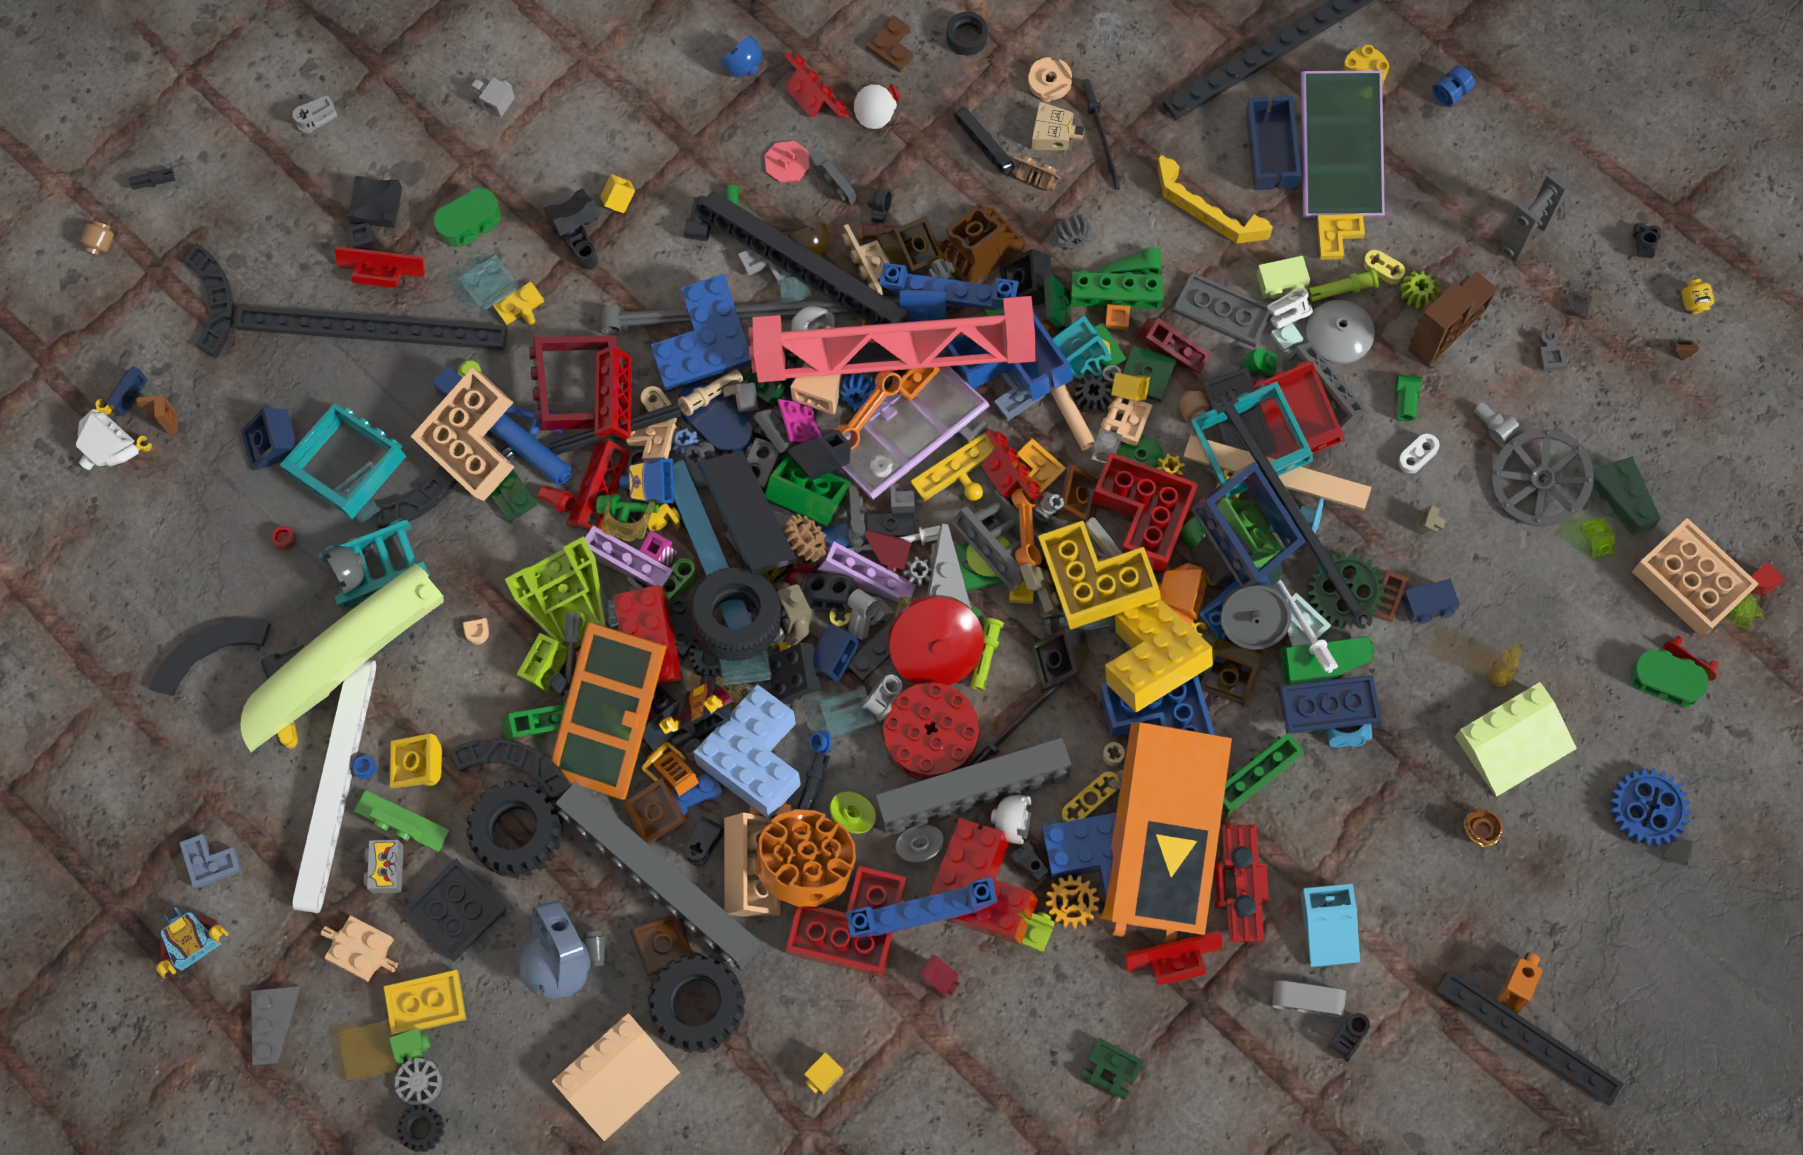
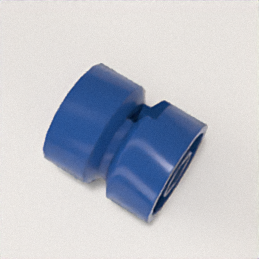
M1457 65L1446 76L1438 80L1433 85L1432 90L1442 105L1452 107L1462 96L1475 87V80L1466 68Z

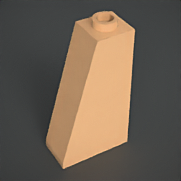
M807 362L802 366V368L812 367ZM843 374L795 378L791 385L792 400L834 415Z

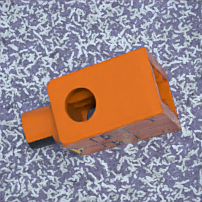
M1527 952L1524 958H1520L1512 966L1496 997L1497 1001L1517 1014L1531 1000L1543 972L1537 966L1540 961L1537 955Z

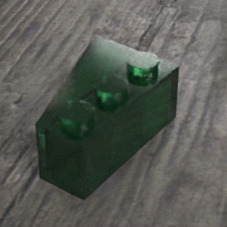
M1633 456L1593 469V490L1598 494L1597 497L1601 502L1604 501L1613 511L1612 514L1631 535L1653 529L1661 518Z

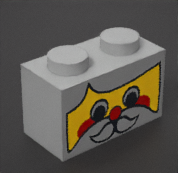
M399 840L369 841V848L365 849V861L368 863V872L364 873V886L372 894L401 893L403 844Z

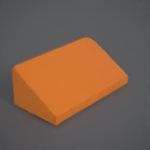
M939 367L909 369L901 377L902 385L897 394L910 402L941 369Z

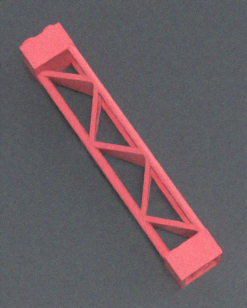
M1031 296L1003 298L1004 315L785 332L782 329L780 315L753 317V327H749V339L751 341L749 354L750 359H752V372L757 373L758 382L782 381L786 380V378L997 362H1008V364L1035 362V329ZM961 335L968 336L991 353L935 358L956 336ZM868 342L879 343L901 359L900 361L845 365ZM785 349L790 350L812 367L786 369Z

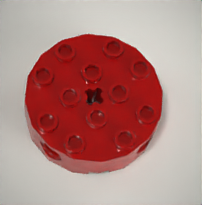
M936 682L913 685L899 693L891 703V710L885 716L883 723L886 751L895 767L910 778L923 781L965 768L975 756L979 740L977 713L968 698L952 686ZM931 729H934V730H935V733L932 732L931 735H928V734H927V730H928V731H930Z

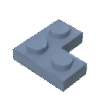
M1010 369L1002 373L1000 377L1011 390L996 399L994 405L1008 422L1044 398L1045 395L1032 401Z
M204 834L179 842L192 886L195 889L242 872L236 850L233 847L211 855Z

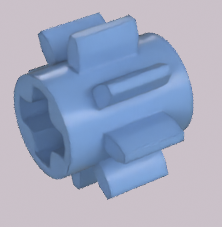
M687 428L679 432L676 431L675 439L672 442L675 454L681 453L686 458V450L691 446H698L700 444L697 433H690Z

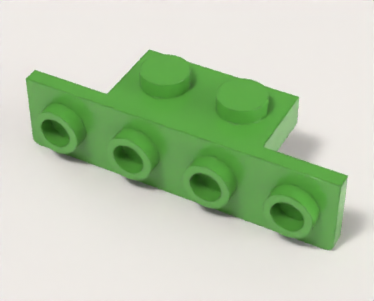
M369 791L363 793L354 810L355 813L374 821L376 827L387 831L389 828L396 832L395 835L405 841L412 839L437 852L441 850L450 833L448 829Z

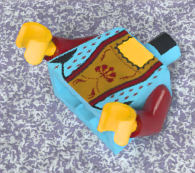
M178 908L170 909L164 915L170 925L161 931L159 964L156 970L163 979H165V974L168 971L172 974L176 973L174 967L181 971L221 945L219 937L222 934L228 936L229 933L216 919L204 914L194 915L191 912L182 916Z

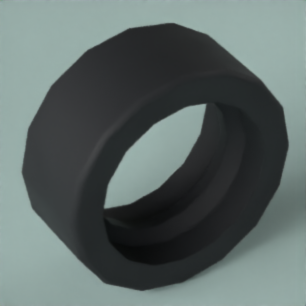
M968 11L953 16L948 22L946 30L949 47L957 54L965 56L975 55L982 51L987 44L988 27L982 16ZM971 25L978 28L980 36L975 41L962 42L956 39L954 32L960 26Z

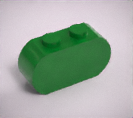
M476 188L438 209L434 216V224L441 240L445 244L452 247H460L471 243L481 234L492 231L501 220V210L492 192L484 188Z
M1652 649L1645 652L1631 669V680L1637 690L1682 708L1695 704L1708 688V677L1702 667L1695 665V662L1692 660L1674 657L1672 653L1662 649Z

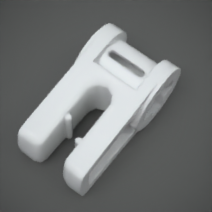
M1294 289L1289 294L1267 305L1268 311L1274 315L1271 317L1273 326L1281 328L1312 313V306L1307 300L1309 296L1307 289Z

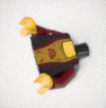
M704 676L700 679V686L686 694L681 714L675 718L668 717L662 720L659 725L665 734L683 728L698 737L731 721L729 704L732 702V696L725 687L716 684L713 677Z

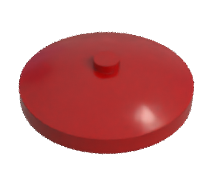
M945 595L922 597L907 605L893 621L888 636L889 654L895 668L905 679L913 684L936 682L950 686L957 683L975 668L984 646L983 630L972 609L962 601Z

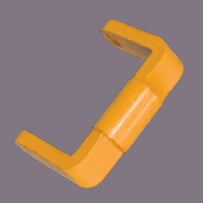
M665 742L657 750L653 751L642 766L643 772L654 782L659 779L647 769L658 761L667 748L683 761L687 759L669 742Z

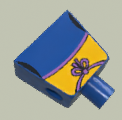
M673 458L654 459L630 465L629 475L621 476L620 487L623 490L630 489L631 499L654 503H674Z

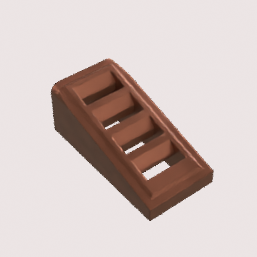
M1388 570L1385 571L1384 579L1381 583L1386 584V589L1397 592V596L1383 592L1384 589L1379 590V592L1386 594L1385 598L1394 601V604L1390 605L1380 601L1383 603V607L1391 610V613L1388 614L1377 610L1378 615L1376 617L1393 622L1408 582V577ZM1387 580L1401 584L1400 588L1387 584Z

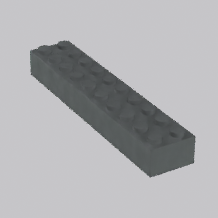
M576 781L556 802L560 809L557 813L571 828L576 825L575 829L588 843L593 840L597 850L605 858L611 856V860L615 863L614 865L622 873L626 874L628 871L632 881L642 890L645 887L648 888L647 892L659 905L665 903V907L669 910L668 912L678 921L682 918L685 921L686 928L694 936L698 937L700 934L703 937L704 944L714 953L717 950L720 951L723 961L732 969L737 966L742 970L761 949L758 940Z

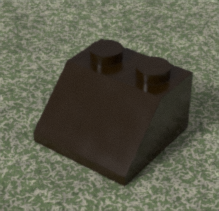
M926 217L895 228L878 237L889 263L906 266L908 274L930 265L935 260L944 258Z
M1217 637L1212 650L1213 666L1205 671L1201 682L1202 691L1245 705L1263 653L1240 647L1233 642Z

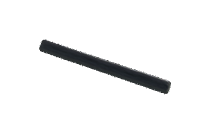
M675 403L631 417V432L680 417L681 410L679 405ZM618 421V427L622 429V423ZM595 429L551 442L549 448L555 455H559L618 435L612 433L600 438L595 435Z

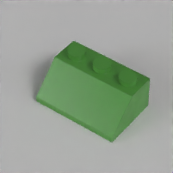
M1223 498L1217 504L1227 522L1253 550L1250 558L1256 567H1262L1283 549L1275 535L1269 532L1268 524L1253 501Z

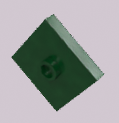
M1051 274L1044 276L1046 318L1062 331L1072 324L1070 291Z
M1133 346L1123 374L1150 377L1146 398L1162 402L1176 364V359Z

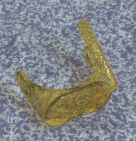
M650 501L642 519L632 524L621 523L615 520L609 513L611 502H607L601 525L602 531L607 535L629 542L636 538L642 539L655 502Z

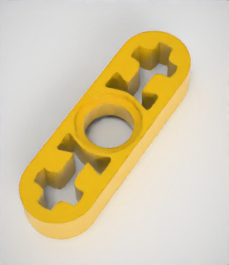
M1113 772L1101 774L1064 806L1062 810L1063 822L1075 820L1073 817L1071 819L1067 818L1068 810L1073 812L1079 808V804L1076 803L1078 801L1082 809L1077 813V818L1084 819L1090 816L1118 791L1108 786L1103 790L1102 794L1105 796L1102 797L1099 790L1104 786V779L1108 781L1115 779L1120 783L1119 777ZM1087 793H1093L1097 796L1098 801L1094 805H1088L1084 801V796Z

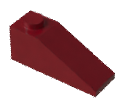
M1148 318L1136 337L1158 353L1176 359L1177 363L1198 374L1202 372L1211 356V353L1159 318Z

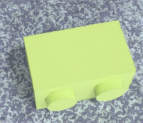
M1303 256L1259 265L1256 274L1263 299H1277L1294 289H1307L1310 282Z

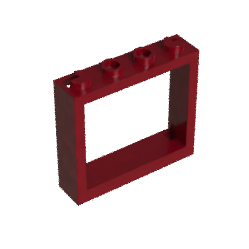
M616 335L534 337L533 345L529 346V359L533 360L534 367H531V380H535L536 387H533V401L538 403V408H535L536 422L540 423V431L595 429V413L549 414L543 351L604 350L611 346L618 348ZM619 398V404L623 410V404Z

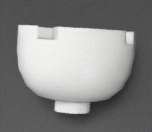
M816 306L805 307L792 319L791 331L824 329L826 326L834 328V316L824 308Z
M1011 795L1005 797L999 803L998 808L992 811L991 823L995 824L997 830L1004 831L1008 842L1024 844L1025 842L1022 838L1027 839L1031 820V812L1027 811V805H1031L1029 796Z

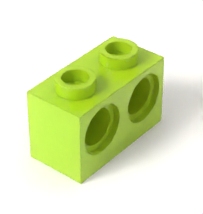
M539 633L516 675L530 685L548 692L551 685L547 679L556 671L560 672L567 659V648L557 640Z

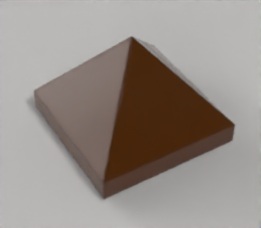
M1693 340L1670 341L1671 347L1682 360L1699 351L1698 345Z

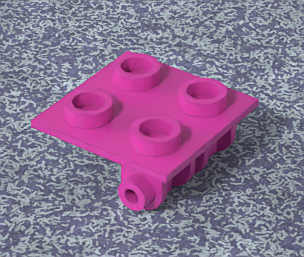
M778 399L790 442L801 443L820 435L814 418V412L810 406L799 402Z

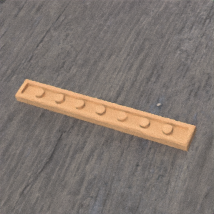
M1191 435L1183 456L1184 459L1210 466L1197 437ZM1207 440L1221 470L1227 469L1229 472L1235 473L1239 469L1255 462L1248 451ZM1267 457V459L1269 460V462H1272V461H1275V460H1276V459H1272V458ZM1299 467L1279 476L1286 489L1362 511L1365 510L1371 492L1370 486L1304 467Z

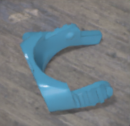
M1363 725L1359 730L1352 733H1342L1335 729L1325 730L1328 743L1334 748L1346 746L1359 747L1364 745L1367 740L1372 739V725Z

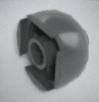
M336 546L321 553L323 559L328 558L329 563L325 565L338 588L343 586L342 594H346L359 586L364 576L362 567L366 565L360 552L355 554L351 548Z

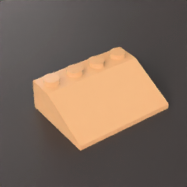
M1688 518L1642 559L1632 571L1634 575L1702 638L1758 585L1749 574Z
M628 1013L552 1082L605 1141L680 1072Z

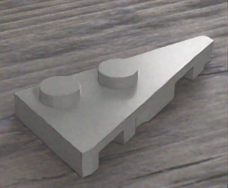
M942 524L939 528L927 596H950L962 601L971 608L949 526Z

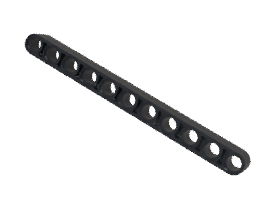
M709 193L696 205V212L703 220L871 325L904 323L909 320L908 313L901 306L795 242L719 193Z

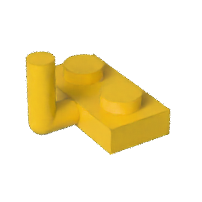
M529 282L493 306L506 326L521 316L529 325L535 323L532 309L542 304L544 299L533 283Z

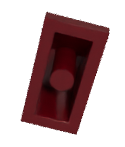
M866 529L865 536L881 564H885V568L890 571L898 572L899 569L904 570L911 541Z
M934 954L919 975L922 985L944 999L948 994L952 996L960 984L957 982L958 974Z

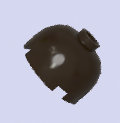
M825 223L817 224L818 228L816 229L810 226L788 235L795 242L819 256L827 250L830 242L829 232Z

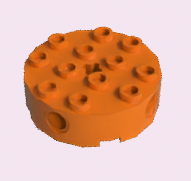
M796 809L779 814L772 819L759 838L755 855L756 873L763 887L777 899L797 907H815L837 898L845 891L856 860L855 843L843 825L839 822L836 824L834 821L825 818L826 814L815 810Z

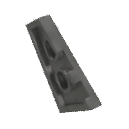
M296 986L251 991L252 1065L254 1067L280 1064L288 1039L289 1027L292 1018L294 1019L295 1007L303 987Z

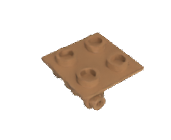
M1022 154L1020 158L1013 157L1021 163L1019 167L1015 166L1013 170V175H1016L1017 179L1026 182L1028 180V183L1031 184L1036 172H1038L1034 186L1038 185V187L1047 191H1054L1057 185L1054 179L1061 178L1056 174L1057 170L1044 163L1038 166L1036 165L1037 162L1033 161L1034 159Z

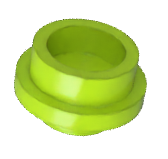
M465 361L459 366L458 374L463 378L472 367L481 372V368L475 361Z

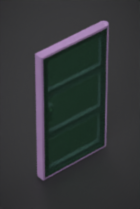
M1382 71L1301 72L1303 217L1317 218L1318 215L1363 214V218L1384 217Z

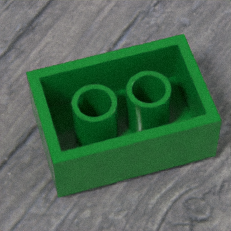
M787 455L771 474L765 496L776 505L786 507L797 514L805 515L817 523L828 526L845 504L851 482L830 472L810 481Z

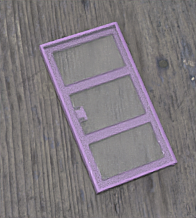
M939 367L941 370L910 402L897 393L892 396L887 395L859 431L860 441L850 451V464L840 469L871 500H874L990 406L951 367ZM850 430L844 433V437L848 441L851 437Z

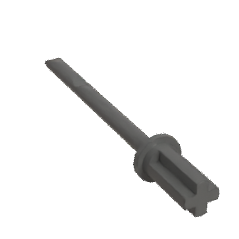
M566 612L565 638L562 639V642L568 643L565 679L570 685L573 677L575 643H581V640H579L580 613Z

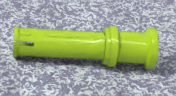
M1371 268L1365 273L1357 275L1352 273L1346 279L1308 288V293L1311 294L1309 295L1310 301L1314 302L1315 300L1349 291L1359 293L1361 289L1369 287L1377 288L1379 287L1378 276L1375 269Z
M993 618L983 619V651L974 668L969 686L978 691L985 690L993 651L999 646L997 640L1000 628L1004 626L1002 621Z

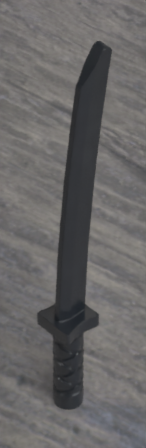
M1084 79L1081 84L1089 104L1087 112L1088 115L1093 114L1115 189L1119 190L1120 185L1099 116L1102 104L1097 102L1090 80Z
M1061 682L1050 689L994 743L988 739L985 742L987 747L966 767L986 761L992 753L997 755L999 753L997 747L1057 692L1064 683Z

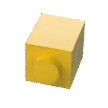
M825 1052L804 1074L808 1079L805 1084L815 1094L820 1091L824 1095L844 1074V1071Z

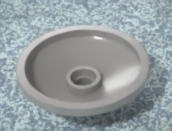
M1332 300L1321 304L1311 313L1306 325L1307 342L1313 345L1325 361L1335 364H1348L1361 359L1370 350L1375 336L1374 324L1369 314L1359 305L1346 300ZM1339 323H1344L1346 327H1340Z

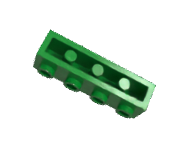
M1086 270L1072 272L1071 306L1107 308L1108 304L1130 306V309L1161 310L1163 302L1162 275L1155 273L1137 275L1132 272L1113 274L1109 271L1090 273Z
M1289 733L1282 738L1280 736L1275 738L1268 745L1270 748L1264 752H1257L1250 759L1251 762L1247 766L1241 765L1231 774L1233 777L1226 781L1222 812L1226 817L1302 757L1304 750Z

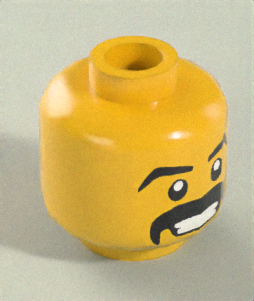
M1701 279L1687 282L1688 287L1683 288L1681 291L1685 310L1691 311L1692 314L1711 310L1710 306L1715 302L1711 285L1709 283H1702Z

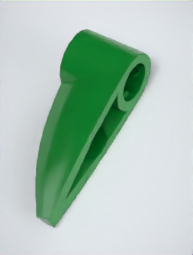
M1155 247L1145 248L1141 253L1124 256L1100 268L1097 273L1109 271L1113 274L1132 272L1137 275H1145L1147 273L1160 275L1162 272L1161 251Z

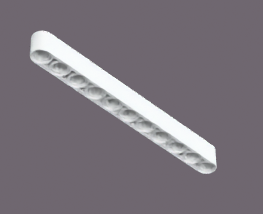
M368 659L343 681L294 892V910L319 913L323 905L353 774L352 764L357 756L376 672L375 660Z

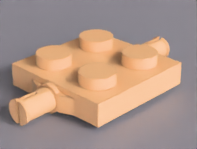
M352 916L348 918L343 928L338 932L327 926L323 928L325 931L322 930L321 936L332 940V946L324 958L337 967L366 982H369L373 973L380 966L391 972H394L395 968H397V962L386 958L387 950L394 940L391 936Z

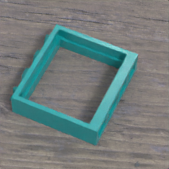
M1277 382L1267 386L1263 384L1257 391L1252 393L1245 392L1237 397L1239 402L1234 406L1239 414L1272 399L1275 400L1299 450L1270 462L1278 476L1313 462V453ZM1215 409L1209 412H1200L1199 416L1191 419V425L1220 485L1226 478L1202 430L1228 418L1224 411L1218 415ZM1242 481L1225 494V498H1231L1249 489Z
M334 403L284 459L280 466L291 478L353 519L406 458V455L401 450L403 446L394 438L387 439L386 434L377 427L372 429L371 425L364 418L359 417L357 419L349 408L342 409ZM342 423H345L387 451L347 499L302 470Z

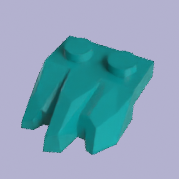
M1082 315L1052 338L1070 363L1073 377L1082 379L1085 377V370L1087 369L1095 377L1101 376L1103 373L1099 360L1103 359L1106 362L1112 360L1106 344L1085 315Z

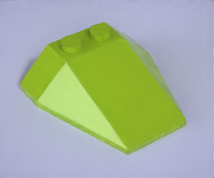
M584 536L564 546L561 551L539 563L524 568L505 579L514 599L554 640H557L566 648L568 643L562 642V639L565 638L566 612L580 613L579 640H581V643H575V648L582 644L587 622H594L595 624L607 627L595 556Z

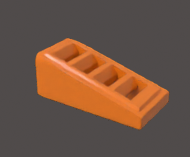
M670 751L653 763L654 768L666 779L667 783L679 797L699 783L693 771L673 751ZM675 764H677V766H675L674 768H672L671 770H669V771L667 772V770H668L669 768H671L672 766H674ZM679 769H681L678 773H676L675 775H673V776L671 777L672 774H674V773L677 772Z

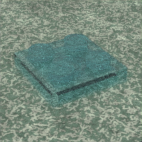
M497 255L458 278L481 312L520 289L516 280Z

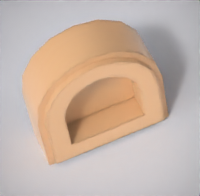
M486 618L463 622L464 634L470 643L482 644L487 640L489 627Z

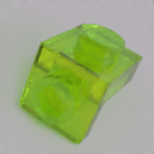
M1604 518L1581 523V532L1590 544V555L1592 558L1614 552L1615 534Z

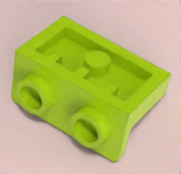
M1020 912L1019 916H1022L1029 924L1021 945L1044 953L1055 922L1051 921V916L1042 912H1038V914L1033 913L1031 920L1026 919Z

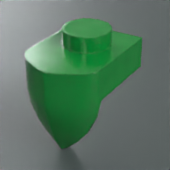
M1257 348L1243 358L1239 367L1241 369L1247 367L1249 372H1255L1272 378L1276 373L1277 355Z

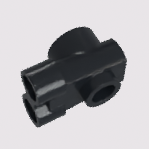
M1642 223L1633 226V237L1636 238L1638 257L1653 258L1655 256L1656 246L1661 238V228L1659 226L1652 225L1648 227Z
M1028 840L1008 860L1014 867L1019 866L1029 879L1038 883L1050 870L1036 853L1037 847ZM1031 864H1039L1040 868L1033 870Z

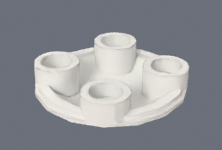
M871 84L864 87L857 94L854 101L856 118L861 125L871 129H880L885 126L896 109L895 99L881 85Z

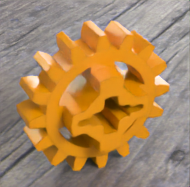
M1069 875L1066 882L1064 879L1059 878V886L1056 884L1051 885L1054 893L1047 892L1046 897L1051 899V901L1046 902V907L1052 908L1048 915L1056 916L1055 924H1058L1060 921L1064 922V929L1067 928L1068 924H1072L1073 929L1076 930L1078 923L1085 927L1086 919L1094 920L1091 912H1098V907L1093 905L1099 903V898L1093 897L1097 890L1096 888L1089 889V880L1084 884L1081 883V876L1076 881H1073L1072 876ZM1068 887H1076L1077 889H1076V890H1067L1066 888H1068ZM1085 894L1087 895L1089 900L1088 908L1086 907L1087 905L1083 903V898ZM1078 896L1076 905L1073 904L1067 908L1068 901ZM1057 897L1062 902L1060 910H1058L1056 905ZM1077 914L1079 917L1070 918L1068 915Z

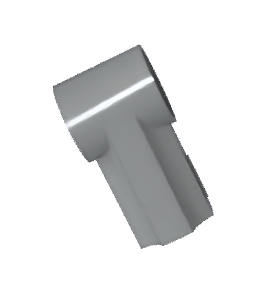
M857 589L848 599V607L852 609L848 632L862 640L868 636L871 618L879 609V601L861 589Z

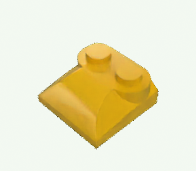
M425 734L391 741L390 788L422 784L433 786L439 781L441 777L442 747L436 735Z

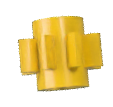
M1168 453L1164 460L1158 459L1157 464L1160 467L1156 469L1183 477L1181 470H1184L1185 464H1180L1179 456L1172 457Z

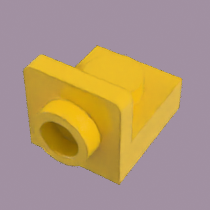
M666 503L659 507L658 513H650L643 518L649 532L650 530H661L667 525L669 520L677 530L681 528L680 514L674 507L670 509Z

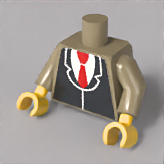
M780 581L773 584V587H775L780 598V626L785 635L786 642H775L772 645V649H780L782 651L799 643L808 635L812 612L798 584L791 586L789 583Z

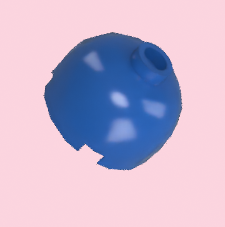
M749 35L719 62L722 68L735 78H742L747 74L752 77L760 70L758 65L762 60V50L756 39Z

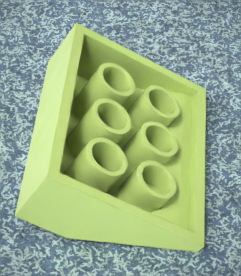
M1541 682L1463 727L1455 736L1495 797L1577 749L1555 702Z

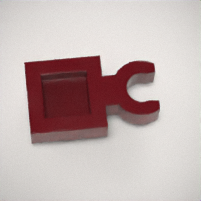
M811 558L808 561L804 559L801 569L794 565L781 581L789 583L791 586L798 584L803 592L808 573H818L819 563L814 568H809L808 564L812 561Z

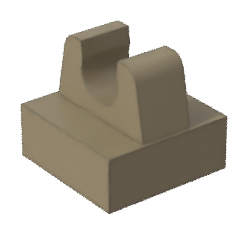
M1431 505L1421 510L1414 531L1422 535L1429 531L1436 533L1438 529L1443 530L1446 520L1438 516L1440 509Z

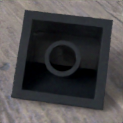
M1031 249L1000 265L1001 279L1018 281L1016 297L1031 296L1032 305H1039L1045 302L1044 276L1052 274L1050 255Z

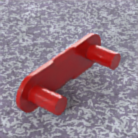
M1675 636L1673 641L1665 642L1663 648L1672 653V656L1694 661L1695 665L1704 669L1708 681L1716 679L1717 673L1715 670L1719 665L1717 661L1712 660L1707 665L1702 660L1691 655L1680 646L1683 641L1680 636Z

